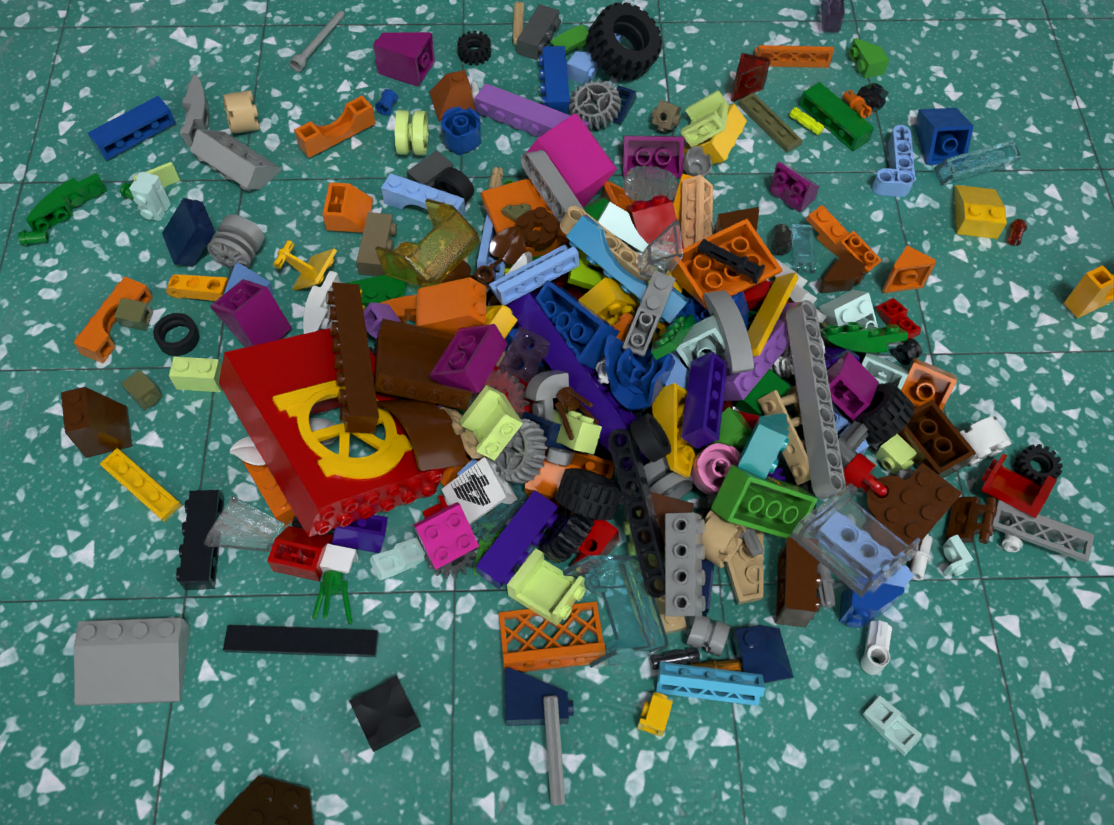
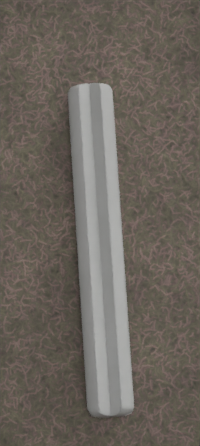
M555 695L545 696L543 699L551 804L558 806L565 804L558 698Z

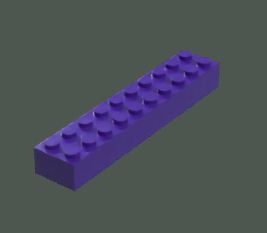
M535 289L506 304L511 309L512 315L517 319L519 329L528 335L529 343L540 352V359L549 365L552 371L560 370L567 372L569 386L593 404V407L590 408L579 401L599 421L597 425L602 426L599 442L611 453L608 440L610 433L615 429L630 430V424L637 419L631 410L625 409L615 399L609 383L601 384L598 382L596 368L592 369L579 363L573 350L565 343L566 340L562 334L557 331L553 321L548 318L535 299L540 290ZM579 408L576 409L578 412L582 413V415L586 416ZM621 433L618 437V442L621 446H624L627 442V437L624 433ZM640 451L643 466H645L650 460ZM629 457L624 461L625 468L631 470L633 467V461Z

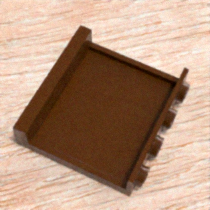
M382 318L376 342L374 372L376 392L462 410L467 409L473 395V391L442 385L432 380L429 376L455 336L454 334Z

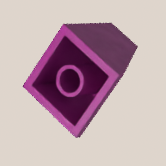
M430 32L382 33L374 41L373 50L375 51L376 65L380 75L419 87L435 63L433 37Z
M242 279L210 305L212 310L244 347L282 339L292 328L268 288Z

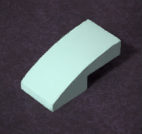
M414 538L395 544L392 550L372 555L369 561L381 581L425 561V552L418 539Z
M881 696L863 713L869 723L903 756L921 739L922 734L900 717L901 712Z

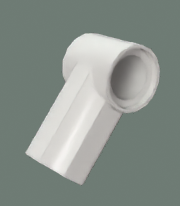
M880 620L870 621L868 626L865 651L861 658V667L870 675L879 674L890 661L889 646L892 627L887 622ZM871 656L876 657L879 660L880 664L875 663L871 659Z

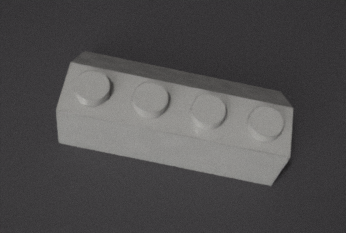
M197 129L190 149L192 153L197 155V159L209 163L212 169L224 173L227 179L236 181L242 189L247 191L262 189L282 169L228 133L222 131Z

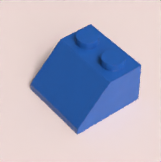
M853 578L841 594L839 622L847 623V626L852 628L866 626L870 621H873L890 609L904 593L905 587Z

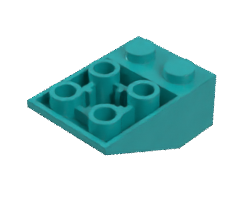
M778 413L758 418L739 456L738 468L763 479H766L769 472L773 473L778 464L776 459L779 451L784 452L789 442V438H787L789 434L787 430L789 426L787 414Z

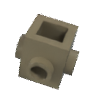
M660 100L658 107L654 108L651 116L653 118L652 123L657 125L656 129L667 132L668 129L674 130L675 127L677 128L681 120L679 114L682 107Z

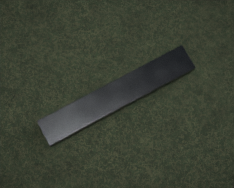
M227 625L223 650L230 653L376 657L379 632L378 630Z

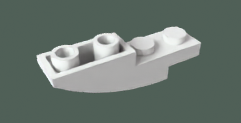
M329 271L321 287L312 286L305 304L303 316L304 334L330 328L332 320H328L330 304H326V293L331 291L332 282L341 283L338 273Z

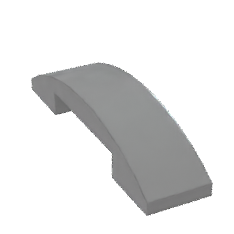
M725 290L704 293L703 297L709 314H714L727 348L724 355L731 374L753 371L754 361L749 336L734 300Z

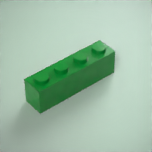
M818 82L803 91L799 106L817 122L821 123L824 128L852 152L869 142L874 127L822 83Z

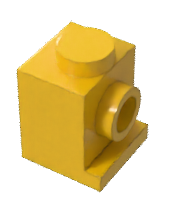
M654 692L651 701H645L641 714L645 719L640 718L637 729L662 737L673 701L668 700V697L664 694Z

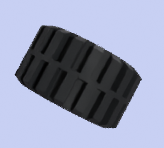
M886 382L877 386L870 405L854 420L850 418L849 420L851 423L854 421L863 423L867 427V441L870 443H880L894 437L909 423L910 418L914 414V405L895 383Z
M568 468L564 471L555 499L566 509L581 516L595 520H612L622 494L620 486L603 475L585 469Z

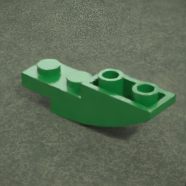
M97 173L79 182L72 178L46 195L30 212L26 221L33 231L47 230L74 216L71 212L72 209L107 192Z
M847 322L843 326L827 325L826 328L820 329L821 336L835 345L864 353L887 352L888 343L906 341L908 337V332L895 324H888L885 328H865L858 322Z

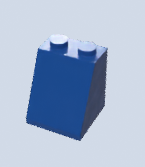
M957 108L918 109L915 129L927 165L966 163L974 125Z

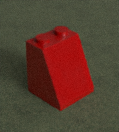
M657 195L652 200H639L633 202L632 205L626 206V210L638 234L655 250L671 257L673 253L684 249L673 202L664 195ZM645 259L651 265L653 264L651 261Z

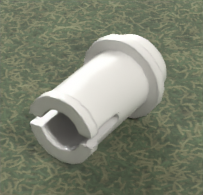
M1006 521L1004 525L1010 526V521ZM1005 533L1002 546L1008 552H1018L1022 547V541L1016 536Z

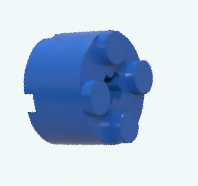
M453 107L442 116L441 130L443 143L448 149L454 151L456 155H463L465 152H469L481 144L480 117L475 110L468 107V110L461 109V107Z

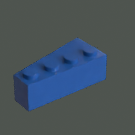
M547 280L535 299L548 318L553 321L557 331L562 334L566 340L565 343L573 350L579 363L595 369L597 363L604 356L608 335L617 337L620 331L565 289Z

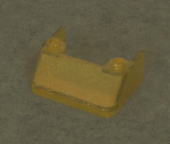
M426 199L425 203L434 228L418 244L403 242L394 251L379 246L375 248L385 275L422 287L440 284L479 244L478 232L453 205L431 199Z

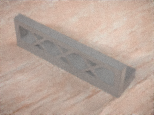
M1001 500L996 502L998 510L992 522L994 529L1085 563L1089 561L1094 534L1039 514L1034 518ZM1000 520L1006 522L1009 520L1011 525L1006 526L1004 524L998 523V521ZM1025 530H1028V531L1033 532V533H1036V534H1033V535L1028 534V533L1025 532ZM1049 539L1058 541L1059 543L1055 544L1053 542H1050ZM1073 547L1082 550L1083 553L1075 551Z

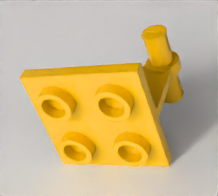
M287 240L284 247L278 250V256L273 262V266L281 269L283 263L287 261L301 273L292 287L294 291L320 284L325 277L323 275L324 272L334 262L333 257L337 250L333 248L313 255L306 263L290 254L295 244Z

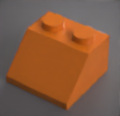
M914 358L901 391L913 403L914 409L933 399L938 407L943 410L957 382V376Z
M545 458L543 460L545 467L540 468V475H536L534 480H530L525 484V498L528 499L533 491L536 490L556 504L558 511H562L565 507L555 497L564 471L568 468L579 467L555 464L547 461Z

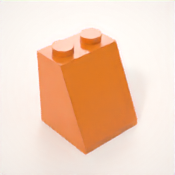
M468 277L418 289L415 326L455 335L459 328L485 325L487 286Z

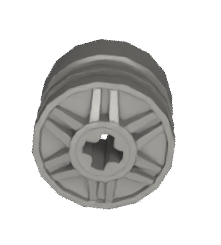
M227 215L219 225L217 233L210 240L207 249L217 262L229 269H234L237 262L249 268L255 253L259 251L265 237L261 229L252 221L238 215Z

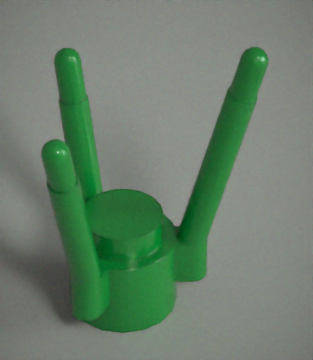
M333 570L324 572L323 582H320V591L312 615L313 620L317 619L324 593L325 600L322 617L327 618L331 595H338L339 591H342L347 622L349 625L353 623L347 592L348 582L343 581L342 572Z

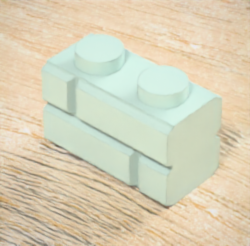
M140 172L136 177V181L129 188L134 197V202L140 209L141 216L157 221L163 218L165 215L164 211L168 210L171 203L157 175Z

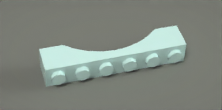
M611 202L606 204L597 222L643 259L651 261L653 263L652 266L656 267L657 270L662 272L669 267L671 257L655 250L644 241L632 224L628 212Z

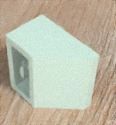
M851 290L819 306V310L827 316L824 320L827 325L843 326L847 322H858L865 328H878L869 292Z
M866 353L862 361V365L879 382L878 385L890 382L895 383L900 390L902 389L909 369L872 353Z

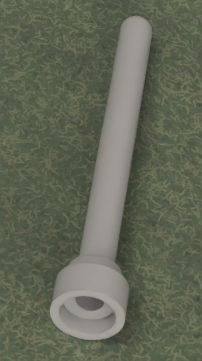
M343 11L336 13L301 54L294 55L289 60V65L294 71L301 72L306 67V59L342 20L345 15Z

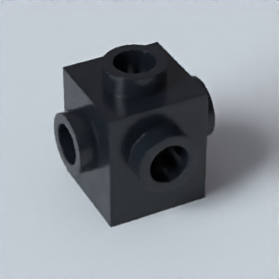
M871 83L862 86L857 96H861L865 103L872 108V112L884 106L889 92L883 89L881 85Z

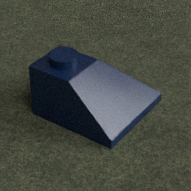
M758 625L735 630L731 641L736 660L738 659L741 662L742 672L762 674L764 684L794 677L780 628Z

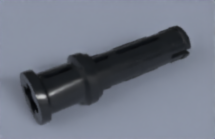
M706 239L701 241L697 252H701L735 269L734 272L737 275L742 274L752 279L755 284L758 283L766 268L763 264L760 266L750 261L747 256L739 257Z

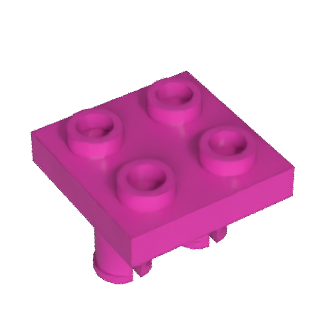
M458 502L413 525L435 570L479 547L463 509Z

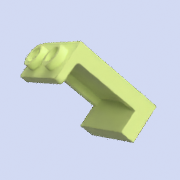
M717 90L686 108V112L691 118V123L681 129V134L690 147L696 146L725 130L729 104L720 91Z
M488 385L483 388L459 420L461 426L473 431L479 444L476 447V451L494 461L523 424L506 396Z
M536 548L507 584L509 597L558 626L562 619L566 620L572 611V605L576 600L580 601L586 592L584 577L580 575L575 579L545 561L544 553Z

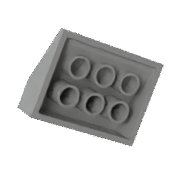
M182 618L78 621L74 642L75 705L181 702L190 626Z

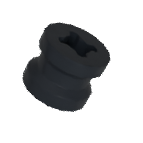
M908 338L906 341H903L902 345L894 348L893 354L899 363L907 366L912 363L914 358L917 359L922 355V348L916 340Z

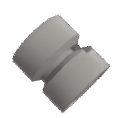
M703 615L702 617H695L686 644L698 649L705 647L706 652L720 657L730 625L720 621L711 623L710 618Z

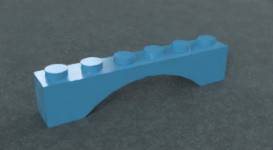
M582 215L566 236L570 240L569 244L572 247L574 246L577 251L581 249L586 253L588 261L594 265L599 264L604 268L603 273L610 279L616 278L621 283L620 287L629 294L631 292L638 297L637 301L641 304L649 283L636 278L618 263L606 241L604 228L588 215ZM674 287L671 290L660 319L664 323L667 321L670 324L689 301Z

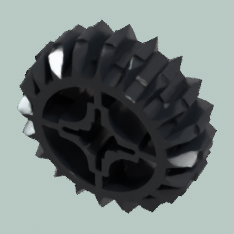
M564 508L560 511L555 524L546 531L541 543V551L546 557L558 564L565 562L571 558L573 553H576L584 540L587 539L586 537L591 532L595 519L581 516Z

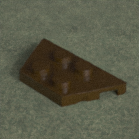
M258 776L216 819L215 824L315 825L312 813V793L306 788Z

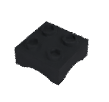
M397 676L389 679L376 689L349 700L373 752L421 727Z

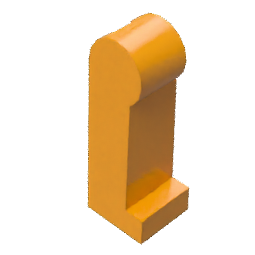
M175 274L170 278L166 293L178 299L190 298L216 301L223 296L228 279L227 277Z

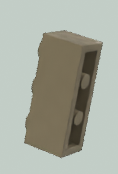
M368 212L356 261L359 275L380 276L385 275V270L389 269V252H393L394 248L392 238L393 235L396 236L397 223H394L393 214Z

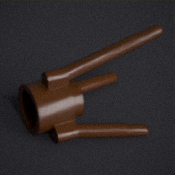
M571 386L564 387L557 393L556 399L558 402L555 404V407L559 410L570 440H573L574 437L564 409L574 411L579 408L586 416L594 418L593 423L599 424V421L579 401L590 408L593 407V404L577 393Z

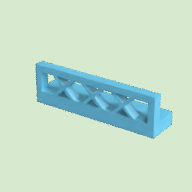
M660 662L656 692L661 694L759 706L760 697H764L765 685L762 674Z

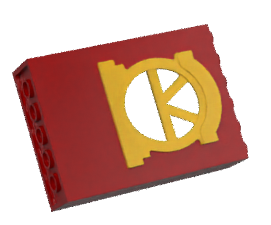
M330 328L224 352L219 379L221 389L308 537L316 534L323 535L339 526L346 527L353 521L368 519L376 513L388 512L396 506L408 505L422 497L428 498L437 491V487L446 469L439 468L419 471L414 449L405 428L393 413L381 406H378L379 419L377 425L381 423L384 425L385 440H381L372 433L345 432L344 423L312 432L309 424V415L342 406V404H338V390L340 387L336 386L335 382L338 370L334 369L333 366L334 355L336 354L331 349L334 337L330 336ZM369 349L374 380L375 357ZM375 391L377 401L403 399L400 396ZM350 433L378 449V451L366 457H349ZM339 436V453L336 454L330 451L320 441Z

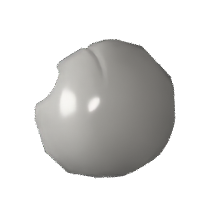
M693 146L686 152L682 166L683 170L690 176L701 175L706 177L711 172L712 162L710 155L703 152V147Z

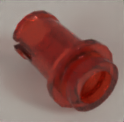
M1016 219L1010 224L1011 232L1007 243L1011 246H1015V243L1016 246H1019L1022 242L1023 234L1027 230L1026 221L1022 219Z

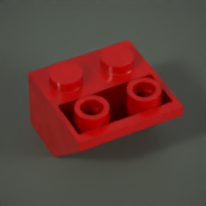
M287 526L275 538L267 562L273 572L320 582L323 574L320 564L327 544H332L333 535L316 534L308 537L304 529Z

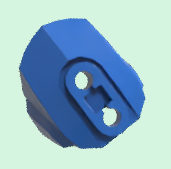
M608 335L604 355L605 368L612 394L627 410H640L651 407L675 365L674 357L671 354H667L656 360L650 348L647 349L645 356L642 357L632 353L631 348H627V350L622 349L624 343L615 336Z

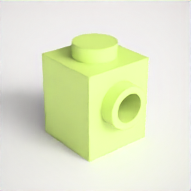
M896 434L879 448L875 457L886 470L896 475L899 470L910 469L914 465L912 460L917 453L906 441Z

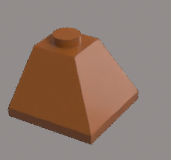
M465 70L447 73L429 91L439 122L442 121L443 114L453 107H461V109L468 110V107L475 110L472 91Z

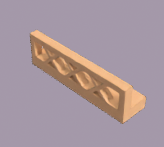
M701 175L685 179L682 184L681 237L684 248L712 235L713 185Z

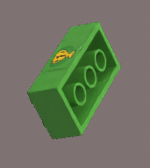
M731 465L711 509L728 522L783 538H799L818 498L799 486L768 476L766 479H763L735 465Z

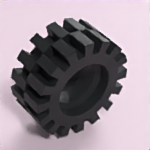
M468 31L467 35L463 33L462 37L458 38V57H460L463 63L467 64L469 62L470 66L475 63V66H479V62L484 64L491 57V42L487 34L483 35L481 31L479 33L477 31H473V33Z
M1033 444L1026 447L1019 454L1013 466L1016 467L1014 469L1015 473H1019V475L1042 486L1048 475L1055 479L1059 477L1062 473L1060 469L1063 467V464L1059 463L1061 461L1060 456L1055 458L1056 452L1054 450L1051 453L1048 451L1050 447L1045 446L1042 449L1041 444H1037L1036 447ZM1033 460L1041 463L1046 472L1040 473L1033 469L1030 461Z

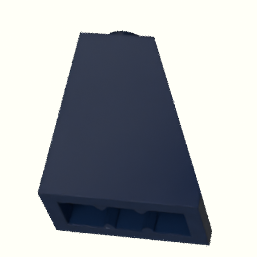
M505 668L506 726L545 725L543 699L545 696L555 695L558 698L560 725L568 724L569 716H574L573 700H568L567 691L512 668Z

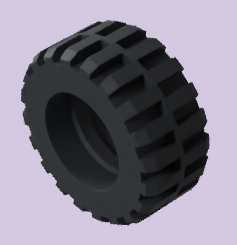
M619 2L606 6L588 30L587 43L589 44L587 47L588 51L591 52V59L597 63L596 66L600 70L603 69L606 75H612L617 80L622 78L623 81H630L631 79L635 80L643 76L658 59L662 50V37L659 36V27H656L655 20L648 16L649 13L645 10H640V7L637 5L631 6V3H623L622 5ZM614 33L626 37L633 45L635 51L622 46Z

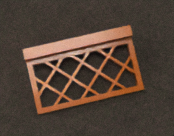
M597 601L573 604L569 615L570 618L563 626L561 624L556 626L545 619V622L539 628H536L529 621L533 616L540 615L530 609L499 612L504 671L505 668H512L519 672H530L605 663L606 649L603 642ZM593 610L594 617L588 623L578 617L582 611ZM516 619L520 622V625L512 631L505 626V620ZM573 621L584 627L578 635L567 629ZM549 623L559 629L553 638L542 632ZM524 626L534 632L528 641L517 635ZM589 630L597 636L598 642L586 643L581 638ZM563 633L573 639L569 646H562L556 642ZM538 636L548 642L543 649H537L531 645ZM513 639L523 645L517 652H508L507 646Z

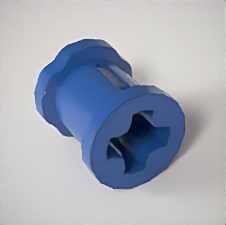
M384 89L380 101H377L375 104V108L382 115H390L393 104L398 101V95L390 89Z

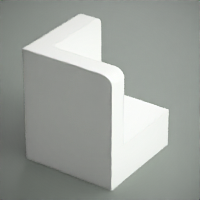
M327 544L320 568L323 574L330 570L348 574L352 563H357L359 557L355 549Z

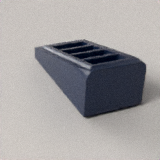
M618 85L616 90L619 92L620 99H627V101L621 100L620 104L625 106H620L622 112H618L619 119L613 118V123L621 125L637 97L636 91Z

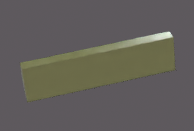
M754 93L738 101V106L786 153L802 145L803 140Z

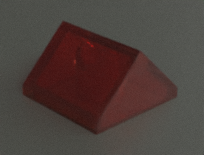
M741 53L731 96L732 102L764 89L770 65L769 58Z

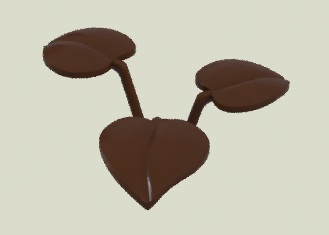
M513 226L495 235L490 244V252L493 256L499 257V259L489 266H480L474 275H470L471 267L466 261L452 259L433 274L434 279L438 284L468 277L472 279L477 278L478 281L484 284L494 282L496 279L495 266L501 263L502 260L507 264H515L522 254L526 252V243L522 229L519 226ZM495 295L489 298L488 306L501 305Z

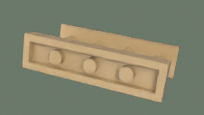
M797 386L791 387L788 395L781 398L778 391L775 390L758 399V402L765 416L778 413L787 414V423H789L787 438H789V442L782 453L798 486L811 480L808 457L805 451V439L800 440L794 428L802 425ZM793 404L798 415L790 419L785 409V406Z

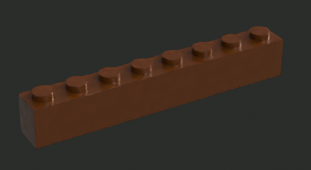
M332 282L331 291L326 293V304H330L328 320H332L330 323V336L334 337L331 349L336 354L334 355L333 366L334 369L338 370L335 382L336 386L340 387L338 390V404H342L340 422H344L345 432L375 433L379 413L359 284Z

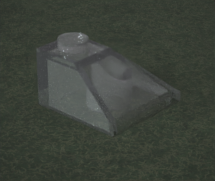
M678 220L673 221L638 256L636 266L639 268V278L651 280L654 270L670 275L681 260L683 250Z

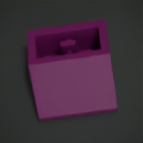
M778 162L769 191L801 213L815 200L820 186L790 165Z
M849 351L827 370L832 401L850 419L854 420L870 405L879 382Z

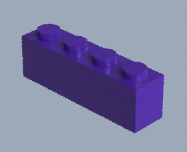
M712 351L691 361L681 438L697 449L719 440L727 362Z
M534 490L476 565V573L499 590L504 584L507 586L515 575L513 571L518 565L522 566L530 556L528 551L533 545L537 547L543 540L545 535L542 533L547 526L551 528L559 517L556 515L558 506Z

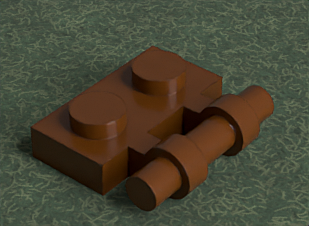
M977 496L959 497L952 506L946 539L948 540L950 537L958 535L963 543H973L974 534H979L978 541L982 544H987L989 537L993 535L994 527L992 522L993 518L997 515V500L988 497L986 504H980L981 501ZM978 516H983L982 523H977Z

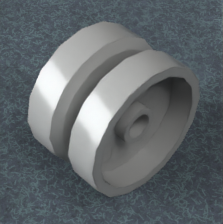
M666 456L656 462L650 461L644 466L651 492L681 499L695 485L691 473L690 477L685 478L670 470Z

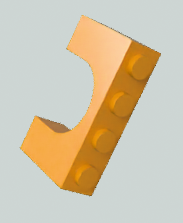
M1103 265L1087 272L1064 304L1078 319L1113 302L1114 274L1112 275Z

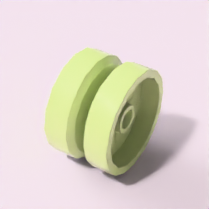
M397 110L395 117V146L397 154L408 155L412 148L415 155H426L429 140L427 112L415 111L411 118L408 110Z

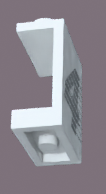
M487 457L482 458L441 489L448 506L456 502L461 505L472 531L477 529L474 522L500 503L512 504L517 500L508 481L501 477L500 472L496 471L498 465L494 464V460Z

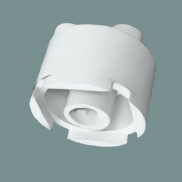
M991 416L974 423L966 433L964 430L960 431V434L976 452V455L969 462L970 466L983 461L982 458L988 455L992 458L1003 452V449L1012 445L996 416Z

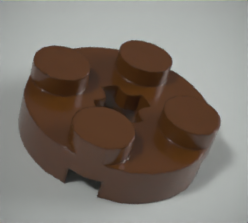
M538 207L535 210H530L516 220V226L522 229L527 247L531 245L536 246V249H541L555 242L559 230L558 221L546 208ZM537 226L541 227V231L532 229Z

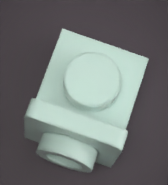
M958 535L950 537L942 548L944 549L945 557L952 564L943 573L945 576L953 573L955 576H959L969 570L967 566L973 561V558Z

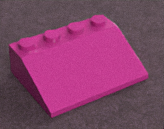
M576 113L537 138L526 152L544 150L582 207L590 201L617 170L614 163Z

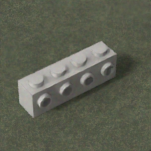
M665 513V616L702 617V611H705L706 601L705 597L702 596V585H705V571L702 570L705 547L702 544L701 535L705 533V522L701 519V515L697 513Z

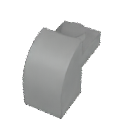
M560 370L546 371L537 374L531 379L526 389L525 398L534 400L532 407L534 414L554 421L553 398H556L557 393L562 388L569 387L568 373Z

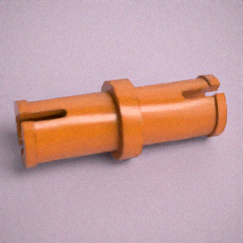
M848 90L850 94L845 91L842 96L843 101L862 118H866L865 115L869 117L872 113V108L865 103V100L861 96H857L852 90Z

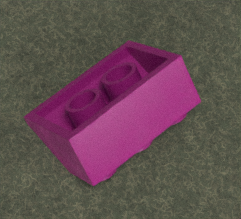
M623 135V177L681 178L683 174L684 137Z
M495 324L459 328L429 376L432 380L442 385L479 393L508 344Z

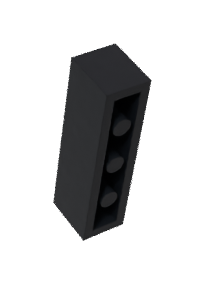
M219 490L189 491V499L185 501L184 508L187 515L186 522L182 523L184 539L183 544L179 546L181 564L176 570L177 582L185 590L215 589L225 500Z

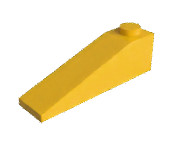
M672 383L663 387L652 404V413L665 431L671 445V452L666 455L670 470L687 478L690 477L695 458L694 446L681 438L687 390Z

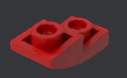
M892 298L876 306V310L886 325H899V328L908 332L907 339L920 335L921 328L907 317L908 310L896 299Z

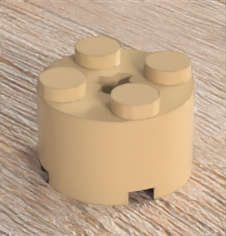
M251 90L222 95L231 134L259 130L257 118L254 119V117H258L256 105L251 104L253 102Z
M710 510L705 518V533L701 534L702 544L705 547V559L720 568H724L723 562L729 563L739 550L743 542L739 538L741 532L746 534L747 527L728 522L716 512Z

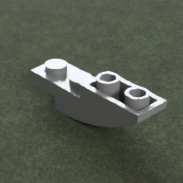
M197 75L192 76L191 82L187 85V94L183 97L182 101L183 108L187 112L180 135L187 147L192 146L197 129L208 130L210 120L208 101Z
M654 270L622 349L627 350V348H631L632 353L642 357L645 356L676 278Z

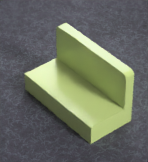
M172 162L146 171V173L157 175L163 187L180 181Z

